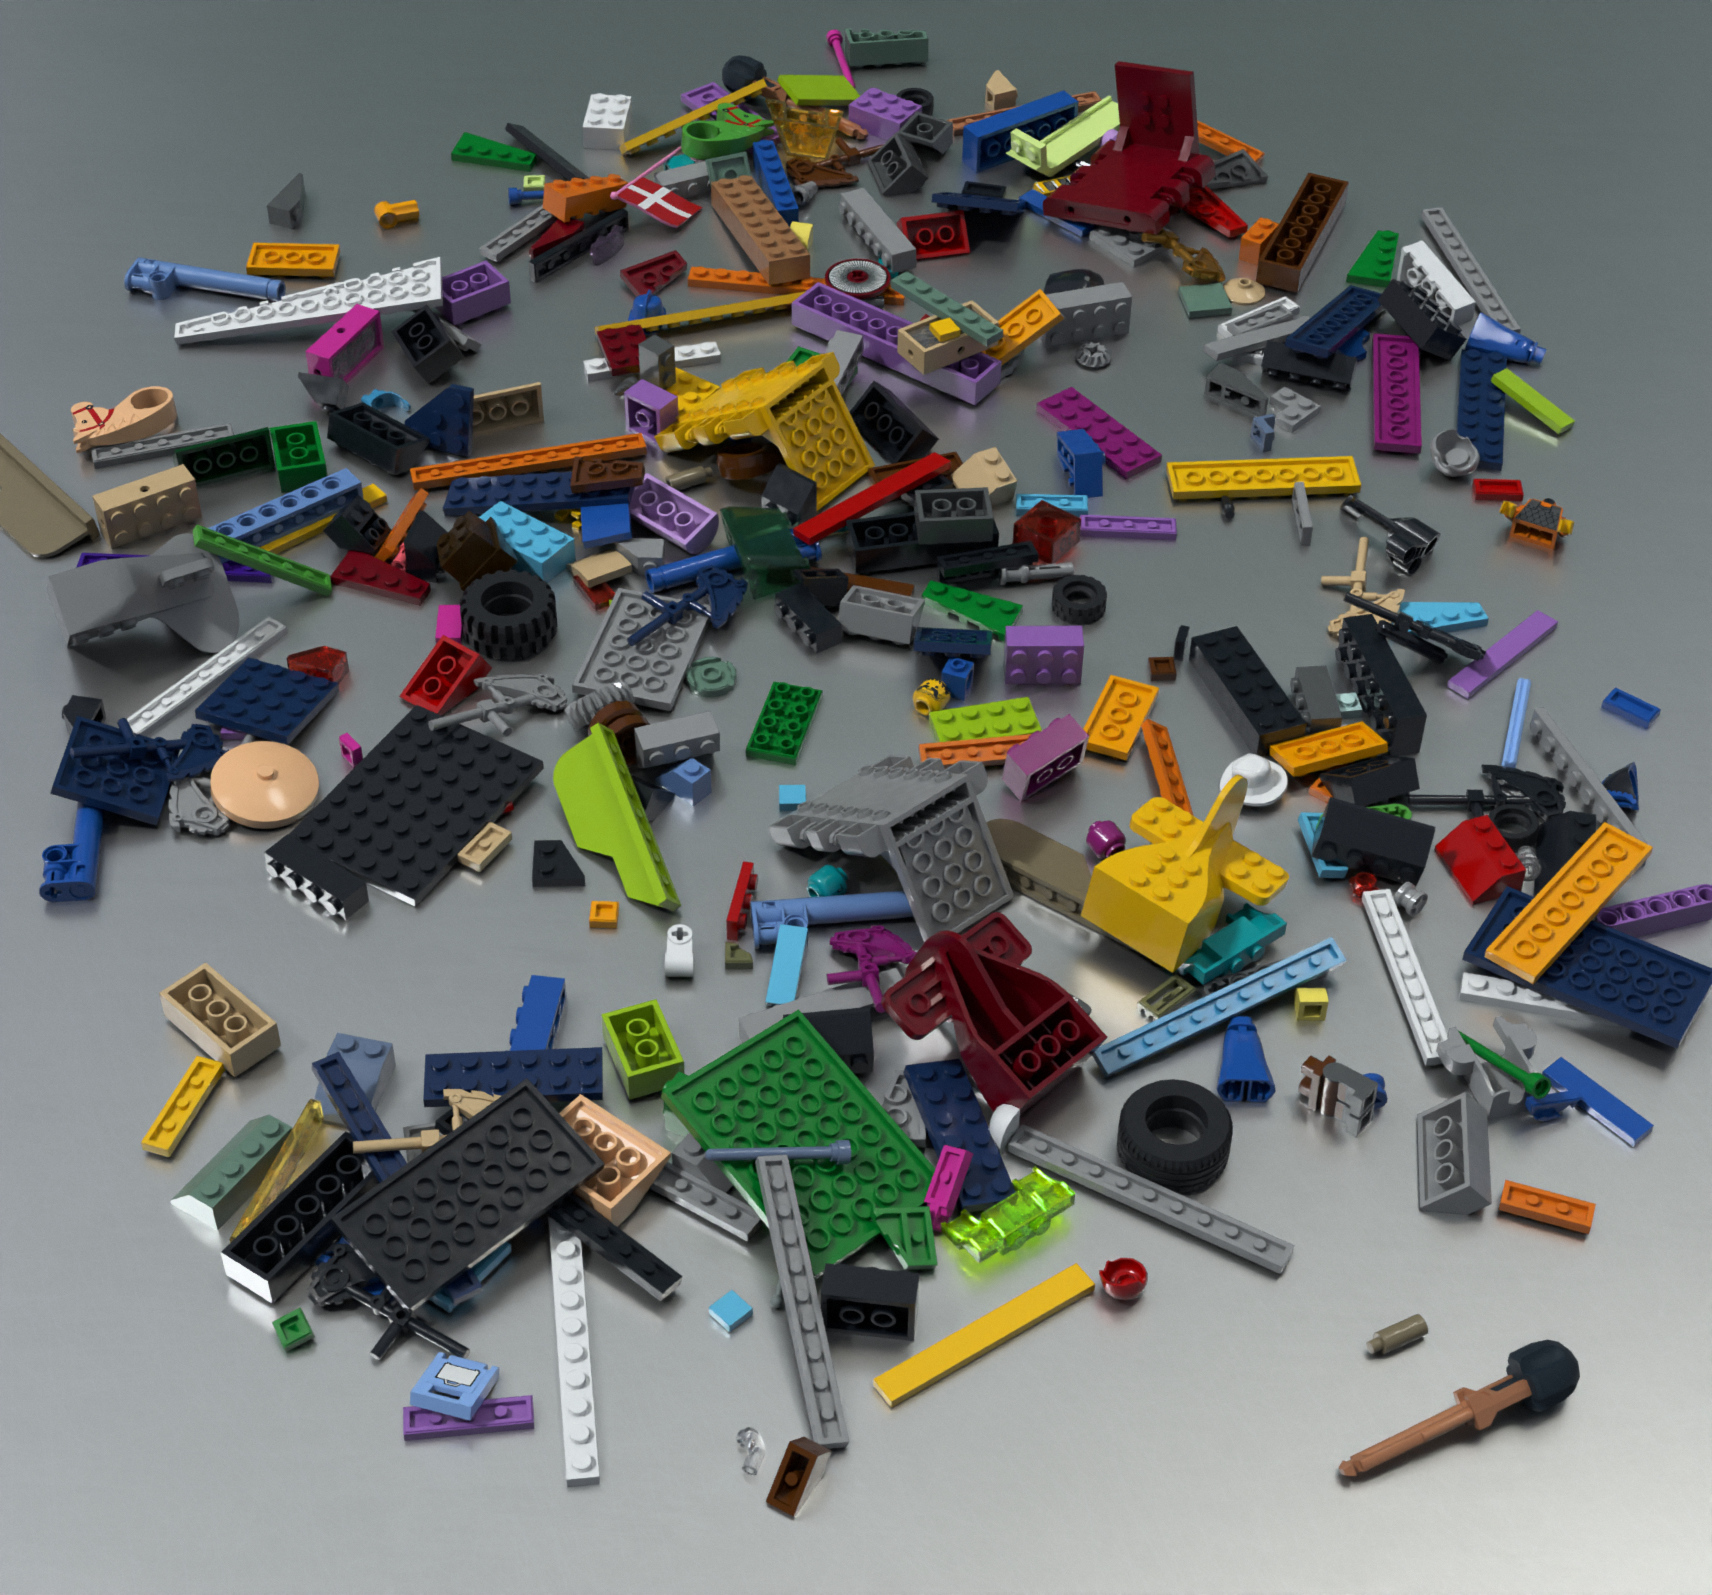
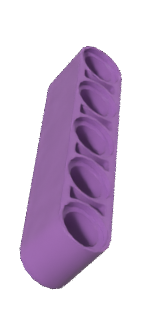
M1696 885L1605 907L1596 915L1595 921L1635 938L1712 919V885Z

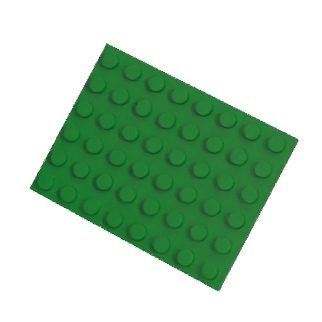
M799 1009L664 1090L661 1095L662 1100L705 1152L708 1149L821 1147L829 1146L830 1143H835L836 1140L850 1141V1164L836 1165L835 1162H830L829 1159H788L814 1280L824 1274L826 1263L839 1264L882 1235L870 1217V1212L873 1208L923 1207L927 1204L924 1200L935 1168ZM756 1160L714 1161L769 1228L755 1164Z

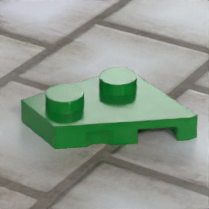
M929 1206L873 1208L871 1210L870 1217L905 1270L935 1269L938 1263Z

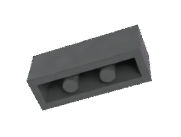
M1327 666L1296 667L1295 677L1291 678L1290 687L1291 692L1296 694V709L1301 711V716L1306 722L1307 735L1341 727L1342 715Z

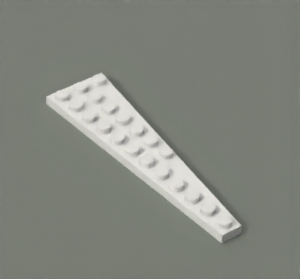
M437 257L413 263L414 267L401 270L400 267L393 268L392 273L379 275V272L373 273L364 280L354 278L282 296L281 301L269 303L266 300L260 302V306L247 309V306L239 307L238 310L230 314L223 311L210 316L175 324L174 338L177 345L190 344L199 341L339 321L356 304L378 310L380 315L421 309L425 305H428L430 308L443 306L441 258Z

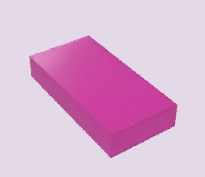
M439 605L435 636L436 644L442 635L461 644L462 624L460 605Z

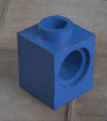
M949 657L942 670L941 681L946 684L951 698L965 701L973 686L974 662Z

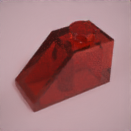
M320 646L291 654L286 658L288 670L301 671L309 676L326 678L331 682L339 684L349 672L347 652L327 646Z

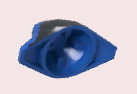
M1635 762L1609 774L1602 781V784L1620 808L1639 810L1637 768Z

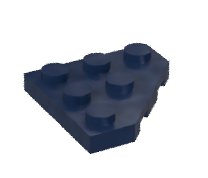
M451 384L407 418L404 425L429 437L430 443L427 445V448L466 457L472 454L474 388Z

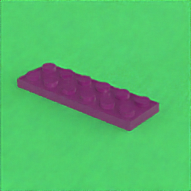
M1073 387L1036 404V411L1062 431L1084 429L1092 437L1093 441L1098 444L1101 451H1104L1106 464L1125 479L1149 469L1162 461L1161 453Z

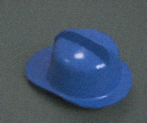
M648 290L647 294L637 296L633 301L628 321L666 315V309L663 307L662 300L658 296L653 295L652 290ZM642 328L645 335H649L658 331L656 330L646 332V329Z

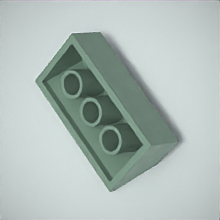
M271 1115L249 1121L170 1200L171 1204L218 1231L297 1150L292 1127Z

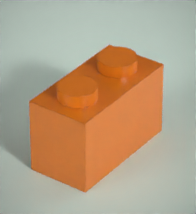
M1260 217L1241 237L1239 260L1258 266V261L1279 223Z

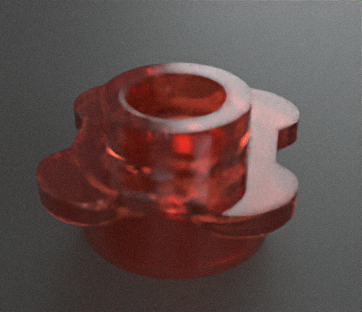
M1361 872L1349 879V884L1354 889L1353 895L1357 898H1362L1364 891L1379 890L1376 887L1375 876L1370 873Z

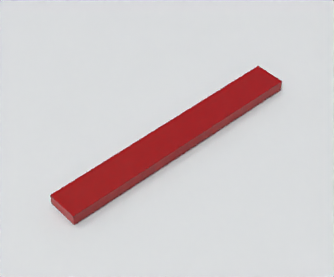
M933 452L793 528V534L811 545L846 526V520L859 519L951 468V461Z

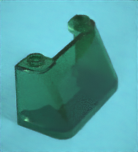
M736 506L720 509L727 541L730 546L733 545L743 567L745 578L748 579L750 593L754 600L780 592L800 583L793 575L794 570L811 569L808 558L806 556L802 558L788 528L790 523L786 512L781 513L780 509Z

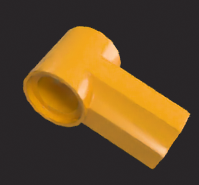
M416 200L394 204L382 201L374 208V213L380 226L385 229H391L399 222L415 220L420 217Z

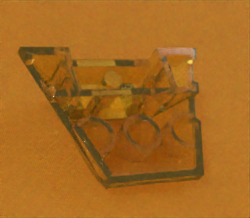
M766 98L765 102L785 154L790 157L814 161L827 160L844 111L825 108L821 113L786 107V101Z

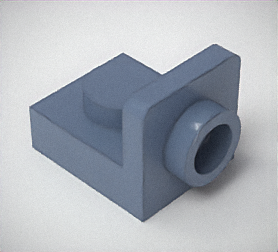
M1274 414L1253 418L1250 437L1262 452L1271 451L1272 442L1275 438L1274 425L1276 417Z

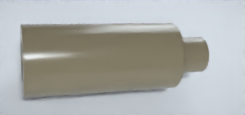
M698 466L667 476L665 483L680 491L706 482L707 477L713 476L711 467L703 468Z
M1413 1315L1375 1332L1373 1339L1366 1343L1367 1349L1371 1354L1377 1351L1386 1354L1428 1334V1326L1421 1315Z

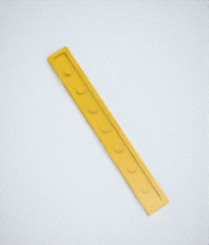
M1075 1263L874 1378L873 1386L892 1408L1095 1290V1283Z

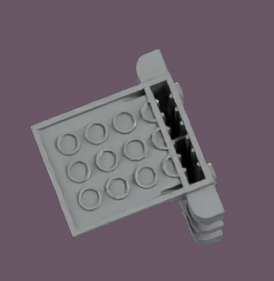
M889 755L874 765L860 768L857 775L816 799L799 804L797 810L768 826L774 842L780 846L806 848L812 845L818 851L836 852L842 849L846 854L864 857H876L881 854L898 874L924 942L939 931L948 930L959 933L1014 898L1007 875L976 797L985 790L988 783V776L982 762L960 760L945 769L941 759L928 758L914 767L910 756Z

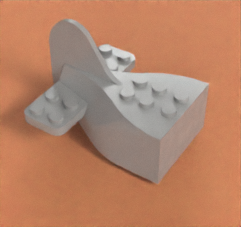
M183 533L174 536L150 556L101 560L48 577L47 592L66 646L73 644L74 646L89 642V639L98 636L103 638L114 634V631L120 628L121 631L136 627L137 622L147 618L160 620L194 648L205 653H219L234 642L239 631V612L218 555L195 547L193 534Z

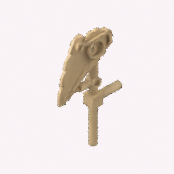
M1361 537L1359 539L1355 571L1351 572V576H1322L1321 585L1351 586V594L1367 601H1375L1373 602L1374 604L1398 614L1400 604L1404 599L1405 590L1397 589V591H1392L1388 594L1362 592L1366 591L1367 586L1365 567L1369 539ZM1350 605V611H1347L1346 614L1342 613L1338 615L1337 619L1329 621L1330 625L1327 626L1329 634H1332L1333 638H1339V629H1342L1343 618L1372 613ZM1373 614L1377 624L1380 620H1385L1392 624V622Z
M443 1089L444 1100H449V1105L453 1107V1130L463 1124L459 1112L470 1119L501 1097L495 1094L492 1097L482 1091L471 1090L470 1093L462 1089ZM438 1129L423 1130L420 1137L353 1141V1153L421 1149V1153H423L446 1135H439Z

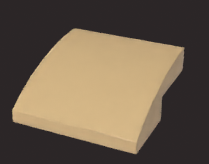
M608 549L566 564L567 569L577 582L582 580L588 588L632 572L631 563L614 549Z

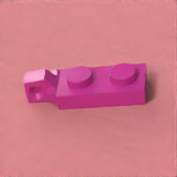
M948 1145L943 1146L924 1200L927 1206L930 1207L932 1228L935 1231L943 1233L953 1213L952 1211H954L973 1153Z

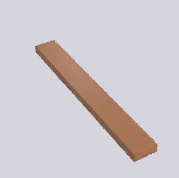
M1095 91L1072 95L1078 101V112L1086 111L1102 100ZM1019 106L948 119L947 121L953 122V136L963 135L965 125Z

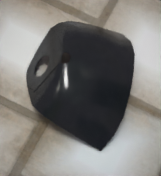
M1089 269L1057 272L1049 275L1044 293L1047 295L1104 285V280L1100 274ZM1088 276L1090 279L1087 281L1084 278Z

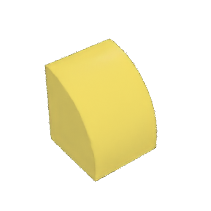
M792 221L790 225L791 230L809 252L813 244V224Z
M1295 988L1293 999L1297 1021H1325L1329 1003L1326 989Z

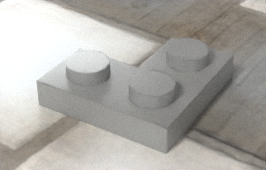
M1283 387L1270 397V404L1282 410L1275 415V424L1290 433H1293L1320 413V405L1286 387Z

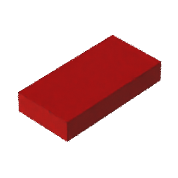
M1473 479L1472 486L1475 500L1523 501L1524 493L1521 480Z

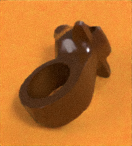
M772 442L731 444L718 450L717 465L722 478L730 480L750 479L773 471L779 463L788 467L778 446Z

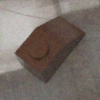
M806 1437L790 1441L766 1502L793 1517L796 1516L820 1482L832 1451Z

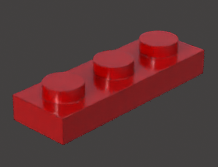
M743 861L726 919L728 940L738 941L740 931L746 929L747 914L745 913L746 910H751L750 902L753 901L751 891H756L758 885V874H754V863Z

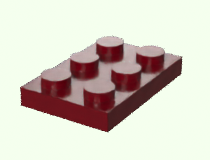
M640 324L597 331V340L612 377L640 372L638 344L646 340Z

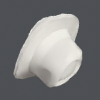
M1251 753L1231 762L1220 780L1221 792L1228 781L1235 775L1245 777L1248 781V788L1243 805L1248 806L1273 804L1283 797L1288 787L1287 774L1280 765Z

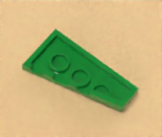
M467 132L463 133L451 152L452 161L531 172L537 162L535 153Z
M1378 230L1347 274L1346 282L1386 288L1391 281L1399 233L1389 230Z
M930 580L922 594V599H925L926 605L946 615L952 613L958 616L959 621L965 624L971 622L979 626V630L992 631V633L998 635V640L1005 642L1006 626H1015L1023 613V605Z

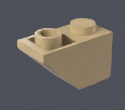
M999 70L995 71L986 84L985 103L992 111L1015 107L1018 97L1016 87Z

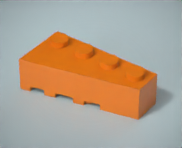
M609 174L608 177L591 176L590 179L572 178L571 181L553 180L552 183H544L543 209L561 221L568 222L572 216H575L576 219L584 218L585 213L597 215L599 210L609 212L626 208L627 203L618 199L612 200L610 194L617 192L627 185L628 182L616 174Z

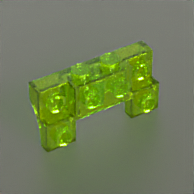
M1035 1166L1029 1175L1019 1181L1016 1178L1012 1180L1016 1192L982 1212L981 1221L975 1219L964 1209L960 1217L948 1224L945 1221L941 1223V1231L959 1250L965 1248L978 1263H981L997 1252L1003 1256L1011 1250H1018L1032 1237L1045 1233L1050 1227L1053 1217L1074 1205V1191L1065 1182L1049 1178Z

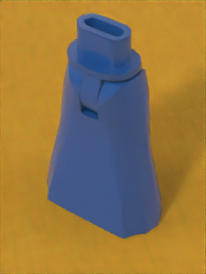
M1482 312L1476 320L1465 350L1475 349L1484 353L1499 352L1503 356H1507V360L1523 364H1530L1531 361L1541 364L1547 350L1539 347L1538 342L1535 343L1533 340L1507 328Z
M1233 1016L1229 1020L1230 1024L1227 1027L1223 1043L1222 1061L1216 1088L1218 1095L1224 1101H1242L1244 1084L1246 1082L1247 1101L1267 1102L1276 1090L1257 1028L1252 1023V1018Z

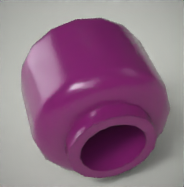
M1110 820L1096 821L1089 827L1086 843L1097 858L1104 860L1125 850V835L1114 822Z

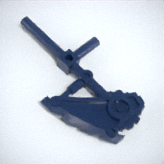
M710 565L697 570L696 585L698 589L693 593L683 594L682 600L678 603L672 600L667 604L651 593L644 592L641 599L660 610L662 614L628 637V644L630 646L636 645L667 622L674 625L683 618L684 610L693 609L701 615L711 618L713 627L719 629L727 622L728 616L731 617L736 612V605L739 606L743 601V595L747 591L748 582L742 577L741 580H736L726 570H720ZM707 595L711 612L706 610V607L697 601Z
M121 718L117 724L126 740V744L71 748L70 756L72 759L127 754L129 760L144 759L147 752H152L155 755H159L162 763L166 764L168 770L164 778L167 782L183 780L188 776L189 778L199 776L203 771L205 773L212 771L219 758L228 752L229 749L227 751L222 750L223 742L220 741V737L217 734H213L210 726L192 724L191 728L187 729V732L184 731L182 733L181 739L166 740L162 737H156L152 742H145L143 737L135 736L128 720ZM183 750L174 763L171 764V758L167 751Z

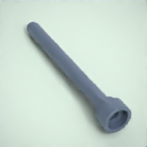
M836 1140L835 1143H830L829 1146L716 1148L708 1149L705 1152V1158L709 1161L757 1160L758 1156L787 1155L788 1159H829L830 1162L841 1165L850 1164L851 1145L849 1140Z

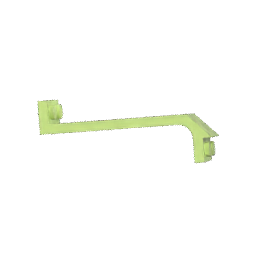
M1107 96L1041 141L1016 128L1011 132V150L1006 152V154L1034 170L1052 177L1098 146L1101 138L1108 130L1115 129L1119 131L1118 103L1112 101L1111 96Z

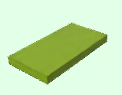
M779 75L777 79L792 101L799 106H849V104L860 97L846 77L842 75Z

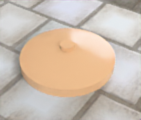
M257 741L239 745L219 758L211 773L210 791L217 808L229 819L248 827L270 829L292 824L303 818L313 808L318 797L319 778L317 770L310 759L297 749L282 743Z

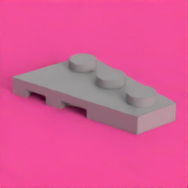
M895 1070L884 1096L882 1107L916 1147H925L926 1127L903 1073L904 1070Z

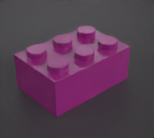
M1070 714L1062 719H1054L1046 729L1041 732L1035 731L1029 736L1027 741L1020 745L1015 744L1007 751L1002 775L1003 782L1022 802L1083 763L1089 735Z

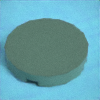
M718 657L698 659L692 663V667L686 672L687 686L699 696L719 697L725 695L737 683L736 669L729 661L727 663L723 662Z

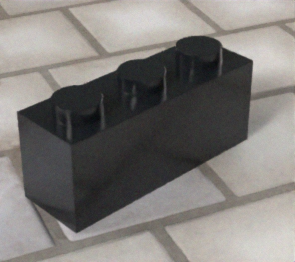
M801 583L775 593L774 611L778 618H782L788 624L790 630L796 632L804 644L809 646L816 654L841 643L842 624Z

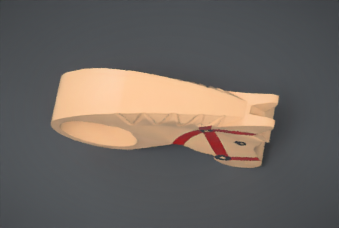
M160 386L145 387L130 394L113 409L94 407L91 402H80L73 405L71 414L75 428L72 431L74 434L73 442L78 444L76 453H81L95 446L139 440L166 429L177 418V410L171 390Z

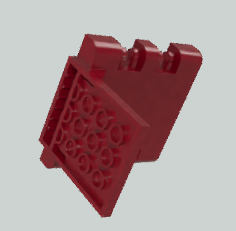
M1118 61L1114 65L1120 122L1116 141H1107L1091 156L1090 166H1080L1070 176V185H1060L1043 201L1044 216L1067 219L1072 222H1085L1126 229L1129 232L1137 231L1156 235L1170 221V206L1183 208L1190 202L1189 187L1203 189L1216 176L1215 163L1212 158L1200 154L1194 72Z

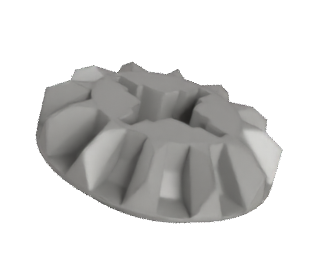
M1092 342L1089 344L1082 343L1081 347L1077 348L1076 359L1079 363L1088 367H1102L1111 361L1112 351L1108 349L1107 345L1101 346L1100 342L1097 344Z

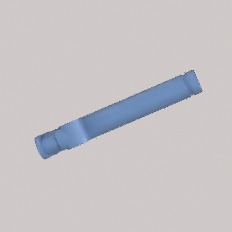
M141 257L137 258L129 268L124 281L127 291H133L134 289L143 290L145 293L151 294L156 300L169 298L178 286L274 302L281 301V297L285 296L286 291L285 282L281 280Z
M904 891L750 902L755 949H759L760 945L777 944L780 924L808 928V925L914 918Z

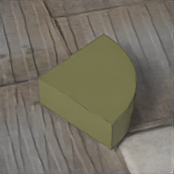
M725 942V969H753L751 954L739 948V945L736 943Z

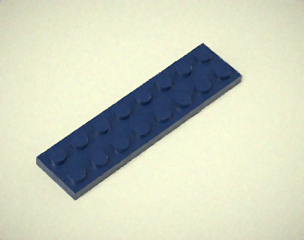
M1350 285L1286 338L1285 347L1291 348L1292 351L1297 353L1306 352L1313 354L1318 359L1330 357L1385 309L1378 302V298L1382 293Z
M1462 349L1460 355L1456 430L1460 436L1465 438L1467 436L1478 450L1480 461L1477 468L1501 471L1503 465L1505 392L1491 382V378L1494 374L1506 369L1507 356H1503L1499 352L1484 353L1475 349Z
M572 472L529 473L526 475L482 476L476 478L461 477L452 481L443 506V512L445 516L465 515L468 511L473 514H484L500 501L522 512L580 509L581 507L627 503L630 506L634 487L590 491L588 493H572L570 487Z

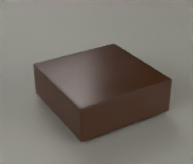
M1148 657L1151 681L1176 680L1177 673L1174 657Z

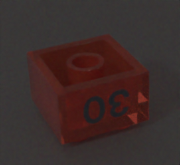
M1041 500L1014 523L1012 544L1031 541L1038 552V559L1047 564H1054L1080 541L1081 518Z

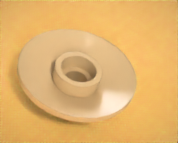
M1235 278L1223 284L1229 301L1234 304L1253 305L1261 302L1265 297V288L1252 279Z

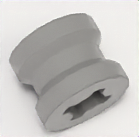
M1410 882L1404 883L1394 896L1396 906L1399 908L1404 907L1406 913L1410 916L1417 915L1423 909L1428 899V895L1425 892L1417 891Z

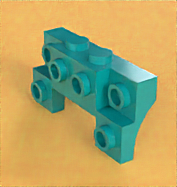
M1246 902L1242 910L1233 915L1228 913L1226 915V923L1229 925L1203 940L1202 948L1198 949L1177 971L1182 975L1189 972L1203 985L1217 976L1223 977L1237 973L1252 961L1259 960L1265 953V946L1285 935L1287 922L1276 913H1263Z

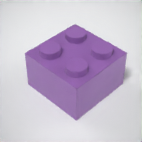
M643 379L624 392L626 430L634 434L642 433L644 439L658 445L654 436L677 420L678 396Z

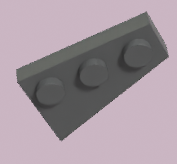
M1242 149L1214 162L1216 176L1206 186L1209 189L1264 183L1267 182L1268 175Z

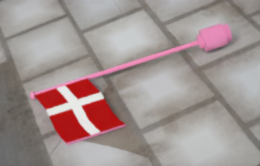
M681 146L620 190L610 194L612 200L618 199L632 205L673 228H678L703 208L685 200L664 186L644 178L682 151Z

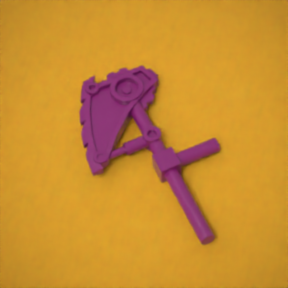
M871 925V928L835 932L834 937L830 938L832 949L856 953L859 970L827 974V984L835 985L861 981L863 987L868 986L876 1011L882 1013L885 1009L881 1004L883 994L879 986V969L877 966L889 965L891 962L909 964L916 955V952L902 938L892 934L891 931L881 925Z

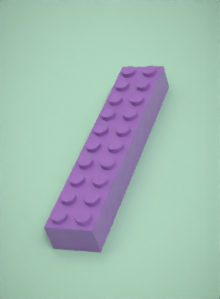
M817 282L792 302V325L828 341L830 338L833 339L837 330L863 335L864 353L862 356L973 405H976L1000 384L1002 361L982 352L923 375L897 352L898 329L913 324L912 322L820 282Z

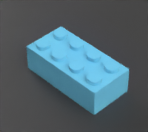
M502 501L479 517L485 522L492 517L504 539L510 544L518 559L517 563L511 568L512 570H517L520 573L523 571L529 572L531 576L537 575L548 583L567 568L566 564L576 561L573 537Z

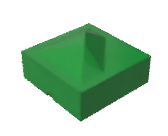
M301 1307L272 1322L286 1352L315 1337Z

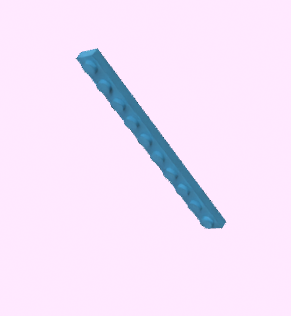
M1330 937L1100 1046L1092 1056L1104 1077L1107 1078L1227 1021L1233 1016H1237L1340 967L1347 960L1334 939Z

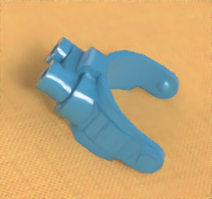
M374 389L370 395H363L361 398V402L376 410L390 406L400 407L406 411L411 409L410 404L392 391L386 392Z

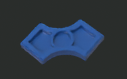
M1362 328L1336 350L1335 354L1356 357L1357 361L1365 359L1367 351L1362 345L1368 342L1370 333Z

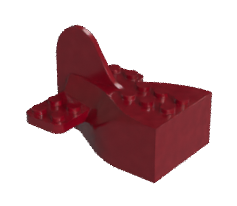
M999 912L990 914L963 935L944 930L929 937L907 966L905 977L890 987L882 996L881 1004L905 1034L914 1040L923 1039L944 1022H953L958 1048L963 1061L992 1112L994 1113L998 1106L1008 1104L1019 1108L1021 1115L1081 1068L1108 1037L1064 988L1045 975L1021 966L1031 955L1032 946L1012 922Z

